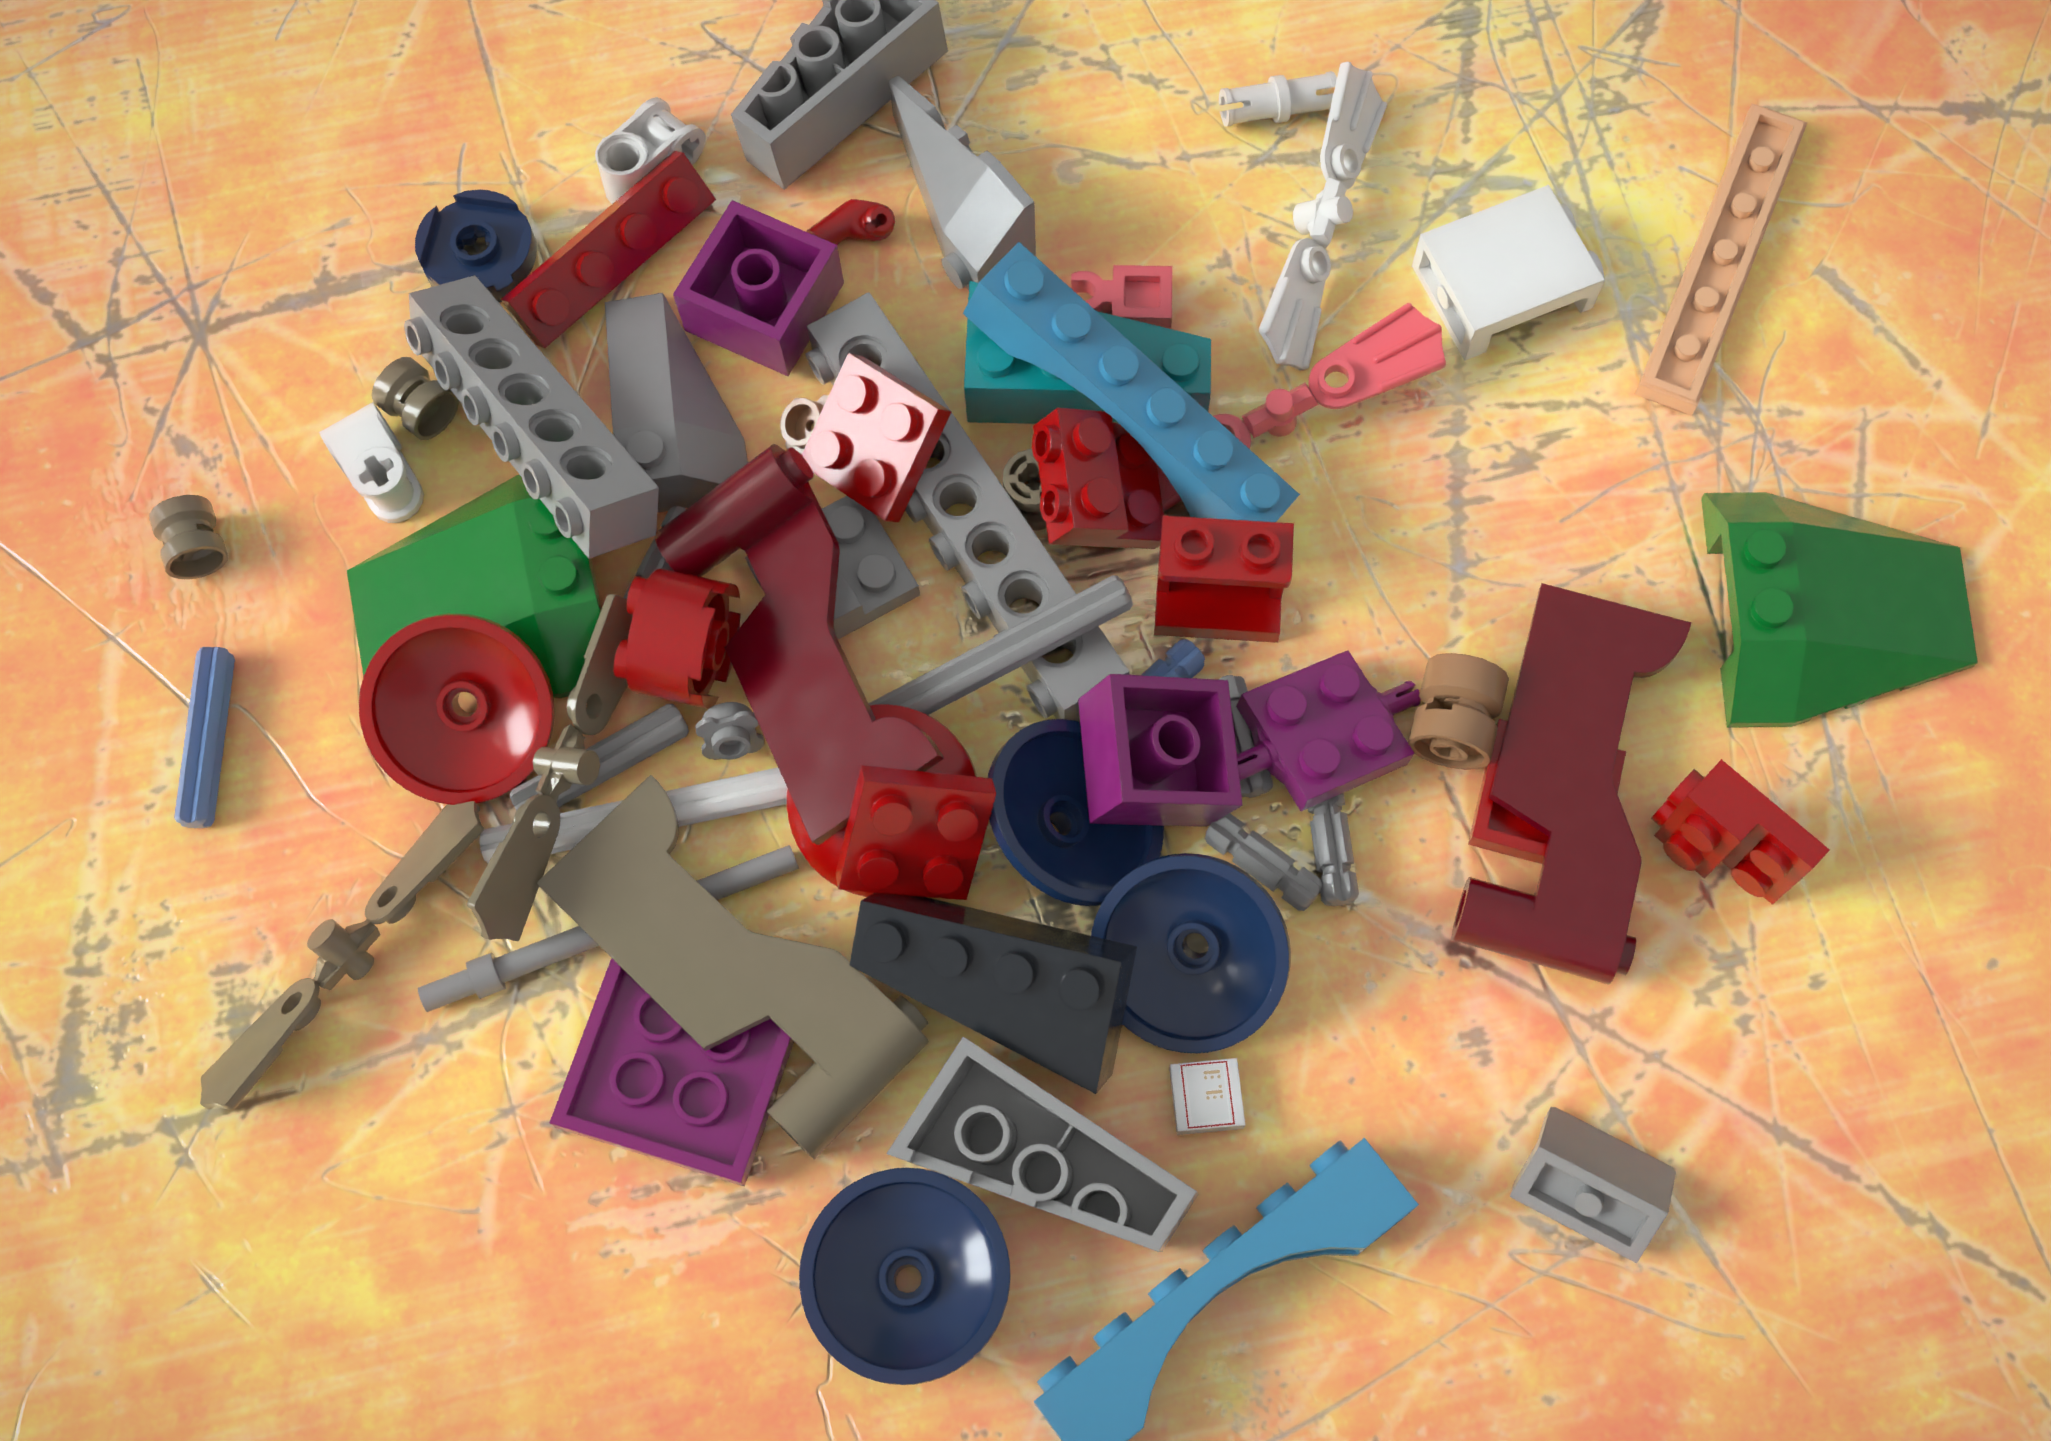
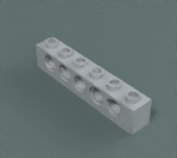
M475 275L409 293L410 319L405 321L404 331L411 350L414 354L422 355L433 368L440 386L444 390L450 389L462 403L468 420L475 426L480 425L489 436L498 457L503 462L509 461L521 475L529 495L533 499H540L552 513L555 523L564 537H571L588 559L656 536L659 487Z

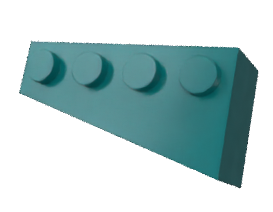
M969 280L968 302L971 299L978 285V282ZM1098 312L1209 412L1211 396L1210 338ZM967 318L964 377L967 422L1036 424L1056 408L1104 411L1087 396L1057 376L1032 363L1008 355Z

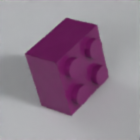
M732 200L673 293L684 330L785 376H789L810 341L807 326L825 316L844 284L838 247L836 244Z
M1109 674L1078 699L1090 824L1207 827L1212 822H1216L1243 806L1228 680Z

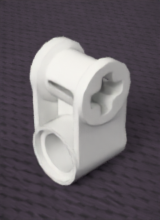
M659 97L650 98L644 102L633 116L612 134L603 138L596 148L595 157L606 198L613 204L674 151L684 152L693 165L698 160L705 145L706 135L704 131L696 125L684 124L671 113L669 104Z
M374 402L319 432L329 452L350 480L352 486L364 497L369 508L380 520L388 523H400L410 519L418 512L423 503L424 493L422 487L400 451L402 447Z

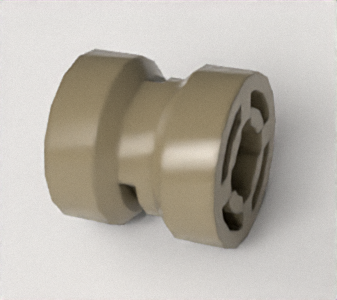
M401 357L386 366L377 377L371 395L374 404L390 416H400L403 427L420 440H429L445 430L453 420L459 405V400L450 389L444 390L437 380L431 381L428 370L411 357Z
M1032 449L1020 451L1008 460L1003 469V488L1032 530H1042L1047 528L1040 511L1042 489L1041 483L1037 482L1040 481L1038 462L1033 456Z
M199 495L175 496L162 501L149 513L153 534L164 544L160 556L165 572L170 577L176 579L201 578L216 572L228 561V553L222 537L213 532V528L216 526V516L212 504L207 498Z

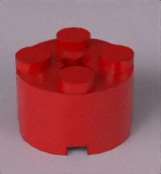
M661 568L656 569L649 578L635 577L627 596V612L633 615L628 640L623 639L620 642L615 654L614 675L618 678L627 679L628 686L634 693L707 709L714 706L719 696L708 693L714 680L727 682L732 663L724 647L740 628L741 613L729 611V596L740 598L737 585Z

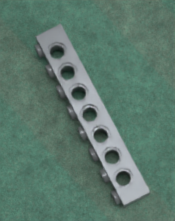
M870 292L807 326L812 350L805 355L814 375L822 385L828 382L834 385L848 353L864 356L950 410ZM951 413L930 457L936 458L941 462L935 467L924 469L905 511L914 523L923 519L933 534L929 538V543L936 558L946 571L955 567L965 582V585L961 587V591L968 606L978 619L986 615L998 631V634L993 636L994 638L1076 595V593L953 413ZM955 504H967L973 508L971 512L962 516H953L945 512ZM987 551H999L1006 555L1005 559L996 564H985L977 560L982 553ZM1022 598L1032 599L1039 604V607L1030 613H1017L1009 608L1014 601ZM1099 626L1059 646L1072 652L1073 656L1068 661L1051 663L1040 656L1021 666L1032 682L1027 685L1030 698L1044 718L1054 715L1056 719L1080 722L1078 699L1109 674L1129 675L1130 671Z

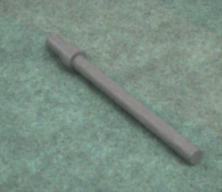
M788 845L699 879L697 882L716 900L795 871L799 867L791 846ZM577 926L499 957H495L491 952L466 962L467 969L418 987V994L426 1012L473 994H477L479 999L506 989L505 982L599 945L580 926Z

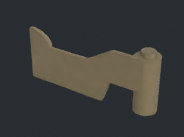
M650 775L537 882V885L705 1051L771 1019L812 1058L814 1064L766 1112L815 1160L929 1043L926 1036L921 1032L928 1025V1021L903 996L900 995L892 1002L859 970L849 965L850 962L840 952L831 948L754 933L746 929L670 856L678 840V818L667 793L660 783Z

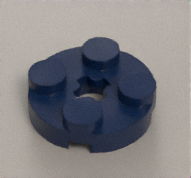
M490 190L463 191L453 195L455 203L447 205L440 212L436 205L425 215L416 233L415 252L431 287L475 275L500 303L502 302L501 299L531 272L537 255V241L527 217L520 212L517 204L508 196ZM483 237L488 246L485 251L476 255H469L467 251L463 250L465 245L472 246L476 243L477 238Z

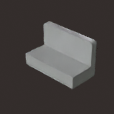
M1550 1107L1544 1118L1538 1141L1514 1181L1510 1197L1637 1263L1668 1215L1676 1171L1664 1162L1556 1107Z

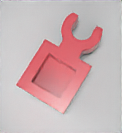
M1113 265V280H1102L1100 276L1090 271H1078L1071 274V289L1076 293L1084 292L1090 294L1092 298L1086 300V302L1094 310L1171 329L1173 266Z

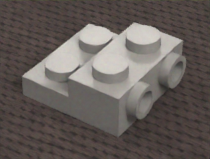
M848 496L822 508L840 548L834 614V631L837 638L840 639L920 596L919 585L874 513ZM746 556V557H745L746 562H747V564H748V566H749V568H750V570H751V572H752L754 578L756 579L757 583H758L759 586L761 587V584H760V582H759V580H758V578H757V576H756V574H755V572H754V569H753V567H752V565H751V563H750V561H749V559H748V556Z

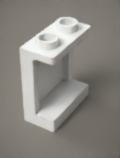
M1549 185L1420 234L1412 263V268L1464 361L1486 353L1492 334L1571 303L1576 305L1580 313L1592 309L1605 281L1600 259L1593 251L1586 249L1576 232V223L1571 210L1567 205L1559 203Z

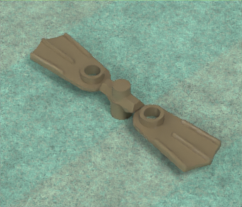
M609 594L606 596L584 655L585 663L577 685L568 696L567 714L573 725L570 723L562 730L555 748L541 747L536 751L533 759V768L538 775L542 776L535 790L538 794L530 797L516 811L509 832L504 841L500 842L467 902V907L472 910L478 920L482 931L481 936L485 939L520 940L539 888L537 882L544 875L559 833L560 811L556 803L558 797L570 789L572 784L588 786L598 777L600 770L599 757L595 751L585 749V737L582 734L596 735L605 728L628 686L627 679L618 678L614 675L615 654L620 642L623 639L628 640L633 615L627 612V599L619 595Z
M474 801L456 805L447 804L372 894L365 908L366 920L364 922L347 926L344 929L336 921L329 919L321 923L312 932L307 946L319 956L315 977L313 979H301L285 990L201 1076L202 1092L200 1104L206 1109L221 1107L234 1110L283 1051L282 1045L293 1031L304 1028L315 1018L321 1006V1000L318 998L319 986L332 990L345 974L353 980H359L370 971L374 964V957L367 950L381 935L374 924H382L384 922L393 924L404 918L414 906L416 894L428 882H434L484 831L478 814L480 807Z

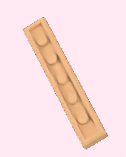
M1753 103L1751 104L1634 395L1690 416L1693 415L1808 122Z

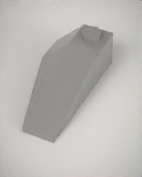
M899 75L889 80L893 117L944 257L941 260L942 266L951 282L958 289L966 286L969 290V280L979 283L1018 242L1036 256L1035 205L1033 199L990 152L985 151L976 156L968 145L970 144L968 134L958 125L946 130L936 107Z
M663 293L605 302L613 435L659 487L657 513L668 511L673 506L689 508L748 463L745 440Z

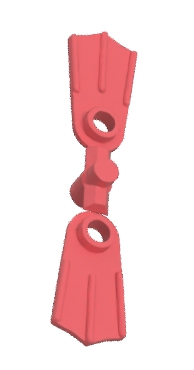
M1407 303L1318 361L1310 372L1309 387L1305 382L1290 391L1285 389L1272 390L1267 395L1265 404L1241 416L1244 421L1231 414L1213 415V417L1249 449L1251 447L1250 433L1253 438L1267 431L1273 436H1286L1295 429L1298 415L1319 404L1330 409L1346 408L1445 368L1446 360L1442 347V327L1440 324L1425 317L1411 303ZM1332 372H1341L1346 375L1348 382L1342 387L1333 388L1326 383L1325 378ZM1157 465L1163 512L1182 501V499Z

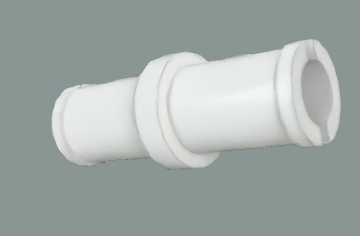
M1332 71L1325 74L1286 80L1284 75L1270 76L1268 83L1231 89L1221 88L1219 92V106L1243 103L1242 108L1220 111L1222 122L1226 127L1237 123L1272 118L1275 123L1287 122L1290 116L1294 114L1330 110L1334 93L1318 96L1316 95V90L1335 87L1337 77Z

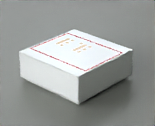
M1237 1058L1170 1064L1169 1071L1177 1135L1244 1129L1245 1118Z

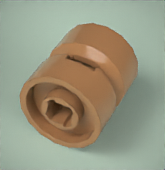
M1445 653L1429 658L1419 694L1424 705L1417 707L1408 739V744L1415 755L1433 764L1448 768L1471 770L1488 766L1491 761L1498 730L1495 721L1492 719L1498 717L1502 712L1509 682L1506 671L1497 664L1467 654Z

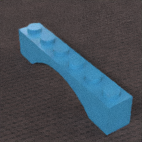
M1020 242L978 283L963 314L1008 355L1032 363L1057 376L1087 396L1113 417L1144 448L1164 472L1182 499L1190 517L1277 522L1300 495Z
M1365 1138L1349 1150L1340 1140L1309 1165L1317 1176L1301 1189L1295 1192L1287 1182L1259 1204L1256 1209L1263 1219L1242 1235L1237 1227L1233 1225L1206 1246L1202 1251L1210 1261L1188 1278L1182 1269L1179 1268L1153 1288L1148 1295L1155 1305L1134 1322L1124 1312L1093 1337L1100 1349L1080 1365H1077L1072 1357L1068 1356L1040 1378L1037 1383L1044 1393L1034 1400L1035 1406L1061 1441H1129L1144 1428L1151 1392L1168 1352L1187 1324L1216 1296L1245 1277L1285 1261L1321 1255L1357 1256L1406 1217L1419 1204Z

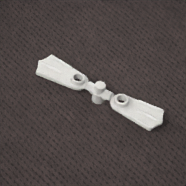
M1351 62L1340 64L1321 149V169L1326 180L1324 190L1318 193L1314 200L1298 203L1293 210V222L1296 230L1302 235L1310 234L1312 239H1300L1293 244L1259 327V333L1268 345L1275 363L1291 366L1300 371L1306 370L1310 366L1322 311L1320 305L1323 290L1331 270L1330 258L1325 249L1331 242L1335 226L1348 223L1352 219L1353 207L1350 200L1345 196V192L1353 186L1356 177L1361 171L1365 155L1371 148L1387 107V103L1382 101L1373 83V73L1356 68Z

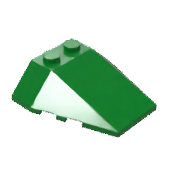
M520 474L347 570L363 677L378 649L399 630L416 621L435 615L449 613L468 614L496 622L520 637L531 648L544 667L550 681L553 698H565L569 696L570 692L577 685L585 663L584 655L602 610L592 558L588 559L571 537L566 538L561 534L552 513L540 499H533L529 495Z
M1767 492L1703 494L1701 501L1707 554H1723L1734 644V651L1720 668L1727 728L1793 727L1810 721L1814 716L1842 707L1848 709L1865 703L1869 698L1896 689L1902 691L1972 668L1978 663L1960 547Z

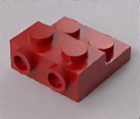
M1056 408L1033 426L1032 453L1038 462L1042 489L1040 511L1042 518L1046 521L1049 544L1156 549L1160 546L1164 512L1157 465L1144 448L1119 423L1113 422L1112 417L1105 411Z
M1722 759L1705 777L1693 769L1669 795L1667 801L1651 817L1660 826V829L1654 836L1663 843L1665 853L1679 867L1687 871L1695 870L1705 879L1722 862L1731 869L1733 879L1743 890L1753 896L1764 897L1772 905L1806 876L1830 851L1829 848Z

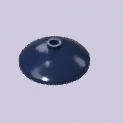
M1050 719L1033 723L1012 736L996 754L988 773V778H992L996 791L989 822L994 836L1009 862L1028 882L1040 891L1055 899L1074 905L1101 906L1108 893L1126 874L1136 867L1160 857L1164 838V826L1090 824L1080 722L1067 719ZM1052 824H1054V825L1056 826V828L1058 829V832L1055 830V828L1053 827Z
M1191 853L1171 854L1158 857L1136 867L1126 874L1105 897L1097 912L1091 931V936L1137 946L1122 1025L1144 1041L1170 1051L1194 1054L1208 1053L1231 1047L1255 1033L1272 1015L1281 1000L1289 978L1291 966L1290 939L1285 921L1275 901L1267 890L1247 872L1225 860L1208 855ZM1198 933L1204 936L1208 942V951L1197 953L1191 950L1187 944V935Z
M894 1168L867 1175L853 1182L840 1191L823 1208L811 1227L803 1247L799 1270V1289L805 1316L813 1333L826 1351L839 1363L854 1373L876 1382L890 1385H917L932 1382L959 1370L978 1355L990 1341L1000 1324L1008 1301L1011 1279L1010 1260L1003 1233L996 1219L983 1201L969 1188L935 1171L920 1168ZM907 1267L918 1269L922 1277L920 1286L910 1293L900 1291L896 1285L898 1273Z

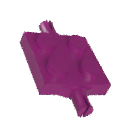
M1347 650L1241 694L1236 707L1252 732L1254 747L1237 754L1240 782L1243 779L1268 770L1271 775L1285 785L1299 810L1303 811L1406 766L1415 753L1394 722L1393 715L1420 705L1419 690L1412 691L1415 684L1412 681H1405L1403 684L1382 693L1378 692L1369 683L1351 653Z

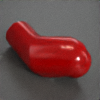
M851 199L809 228L807 232L836 245L846 238L881 241L888 238L895 226V215L886 205L872 201Z

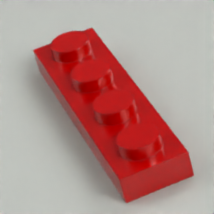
M674 151L506 294L501 301L534 343L539 347L546 348L717 199L684 152Z

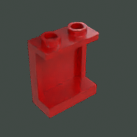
M1163 516L1157 574L1154 635L1278 643L1281 625L1282 594L1284 588H1288L1292 580L1294 523Z

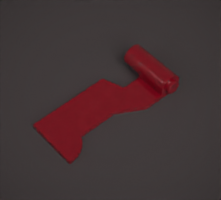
M772 444L656 532L655 541L663 558L674 571L699 577L708 573L740 548L746 552L765 596L724 648L811 842L820 845L847 826L861 765L925 772L943 760L944 757L933 740L914 724L897 717H882L876 720L834 631L840 548L809 484V481L814 477L813 472L797 450L790 447L785 451L780 446Z
M1541 583L1489 799L1548 836L1537 890L1533 895L1468 877L1457 908L1451 940L1607 985L1611 984L1616 973L1624 976L1627 975L1636 949V937L1627 935L1642 861L1641 854L1615 789L1612 773L1633 677H1650L1665 669L1684 645L1692 622Z

